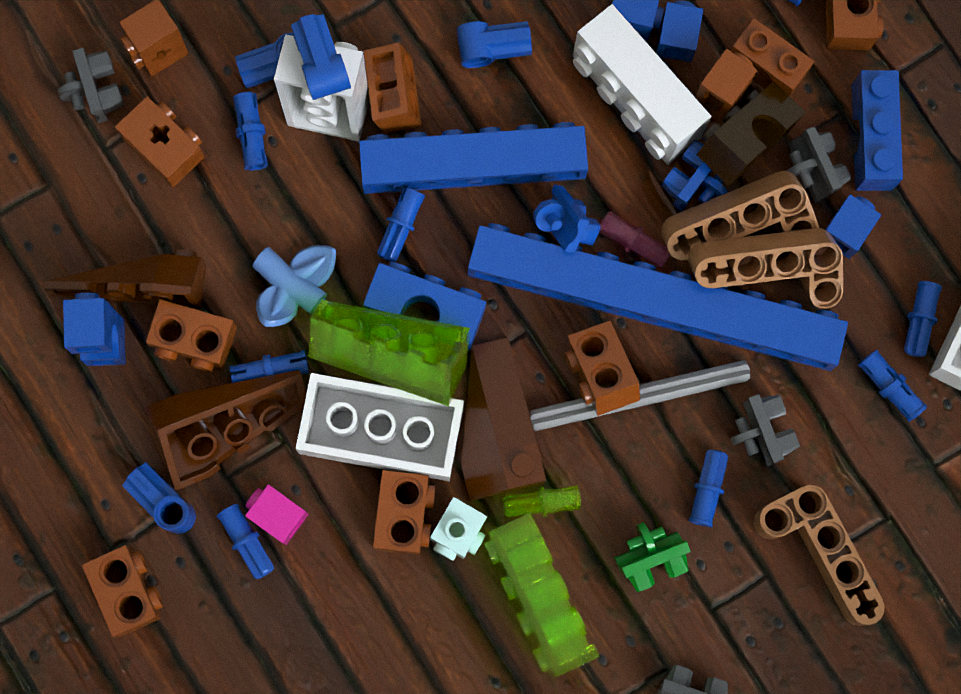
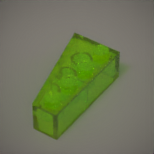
M321 300L310 318L309 358L449 407L466 368L470 328Z
M531 513L489 531L487 535L490 541L484 543L485 549L492 564L500 562L506 577L500 579L509 601L514 598L517 599L522 612L517 614L516 617L525 636L532 634L538 648L532 652L542 672L549 670L551 676L557 677L600 657L595 645L589 646L585 635H587L585 624L579 612L576 611L574 606L571 607L568 601L570 599L568 589L558 570H554L552 563H554L552 556Z

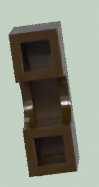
M775 82L771 83L763 91L757 87L743 101V108L737 104L723 118V125L717 121L702 136L706 143L696 155L728 186L749 169L766 148L770 150L786 136L806 113Z

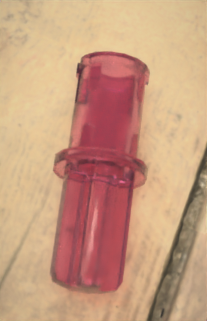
M611 211L608 212L600 224L601 229L599 233L625 247V252L627 253L632 250L659 267H662L670 256L666 246L643 233L644 228L642 226L637 228Z

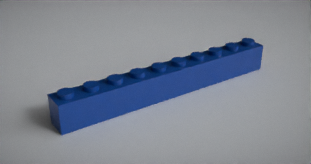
M489 223L488 227L479 225L468 266L467 276L827 371L833 370L839 364L848 321L838 319L839 315L835 312L816 310V313L802 310V305L794 301L780 300L779 303L765 300L766 296L762 293L745 290L741 294L729 291V286L705 288L698 282L692 281L691 275L683 272L671 271L670 275L655 271L656 267L645 262H634L633 265L619 262V257L616 255L598 252L596 256L582 252L583 248L580 246L577 247L575 253L566 252L562 246L546 243L547 239L538 234L525 233L523 237L510 233L508 227L500 224Z

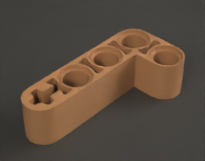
M780 171L669 217L662 225L661 235L672 257L678 260H687L691 249L702 242L744 237L775 223H778L782 232L796 231L791 229L798 221H805V223L797 230L819 228L809 197L796 176L788 171ZM794 189L787 198H779L784 190ZM758 203V207L754 211L744 213L748 205ZM723 218L722 223L717 227H708L714 219ZM699 227L701 230V232L698 234L695 230V228ZM684 235L683 239L678 240V236Z
M823 228L702 242L695 245L688 255V263L696 281L705 288H720L800 278L803 289L811 302L818 308L827 309L834 307L843 296L842 250L832 235ZM825 246L828 247L823 254L814 255L818 249ZM791 251L785 259L776 260L781 253ZM753 256L749 263L739 265V262L744 257ZM828 281L827 285L822 289H815L820 283Z
M816 485L803 486L763 506L756 512L753 525L755 531L765 539H776L798 530L842 615L849 623L859 626L877 623L882 618L885 608L883 599L823 489ZM802 494H808L815 500L816 506L812 514H807L800 508L799 498ZM768 511H775L781 516L782 526L779 531H772L767 527L765 516ZM821 528H826L833 534L834 543L829 549L822 547L818 542V532ZM841 562L849 565L852 570V578L847 584L841 582L836 575V568ZM858 586L861 587V590L854 591L855 594L847 595L845 593L846 590H851ZM867 601L869 607L865 610V614H858L856 608L860 606V602Z

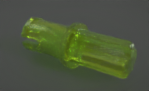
M577 485L545 490L542 486L538 488V492L509 495L503 498L504 513L508 517L541 513L542 517H547L548 513L581 509V497Z

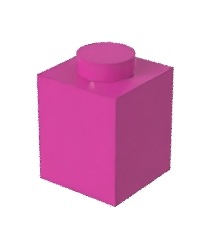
M269 484L264 491L258 488L245 506L249 509L245 516L284 545L289 543L309 515L305 510Z

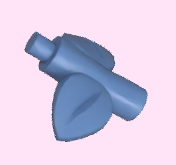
M327 245L303 248L295 254L289 266L270 247L265 248L259 254L252 267L271 285L259 294L256 301L258 318L265 327H275L288 323L297 315L298 306L309 314L316 311L325 319L333 313L335 307L325 300L327 293L321 290L319 286L323 285L333 272L336 261V249Z

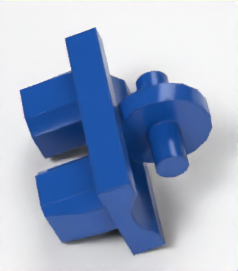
M697 140L691 143L681 158L696 169L693 176L689 178L674 167L661 185L676 199L673 206L681 212L699 188L703 190L697 199L701 204L711 200L712 197L716 198L728 193L727 189L722 185L724 181L717 174L714 177H710L709 175L713 170L696 155L704 145Z
M554 184L552 200L539 203L533 214L534 223L540 230L551 232L566 252L575 253L579 243L593 245L601 225L596 219L586 217V206L581 200L573 199L564 186Z

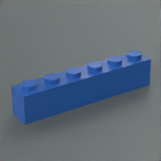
M561 122L554 124L553 128L538 129L537 125L527 124L516 127L514 131H501V128L486 127L480 129L479 133L464 134L463 130L452 129L442 132V135L427 136L424 132H411L405 134V138L390 139L388 135L377 134L367 137V140L359 141L364 194L402 192L403 187L418 191L586 179L588 172L585 126H575L573 122Z

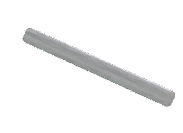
M742 360L640 384V401L602 415L746 382L750 379L749 366L746 361ZM582 398L534 409L529 412L534 431L598 417L592 403L585 405Z

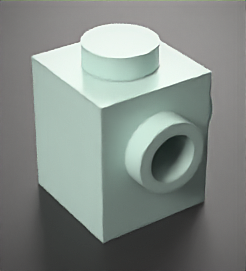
M453 497L430 537L431 541L437 543L433 550L454 561L456 555L464 559L467 552L475 555L486 536L480 530L487 516Z

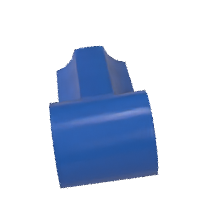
M310 14L299 18L297 22L291 24L293 36L304 64L301 67L312 100L351 89L342 56L336 52L324 14Z
M477 21L462 24L456 29L462 67L479 68L493 63L496 59L532 55L531 33L528 21L489 26L486 22Z
M291 32V33H285L286 35H291V36H293V33H292V32ZM285 34L280 36L275 43L235 56L246 89L274 80Z
M147 462L137 467L127 476L122 486L154 518L158 526L175 534L186 533L192 528L196 519L193 506L185 501ZM180 505L183 509L182 519L178 523L170 525L167 521V513L173 506Z

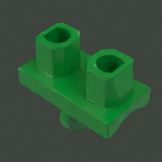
M641 522L636 525L639 536L626 541L630 551L614 557L617 568L625 578H628L634 589L640 592L655 584L650 571L652 567L663 564L669 578L687 573L689 570L686 554L691 551L687 541L683 540L678 532L666 536L662 526L649 531L646 524Z

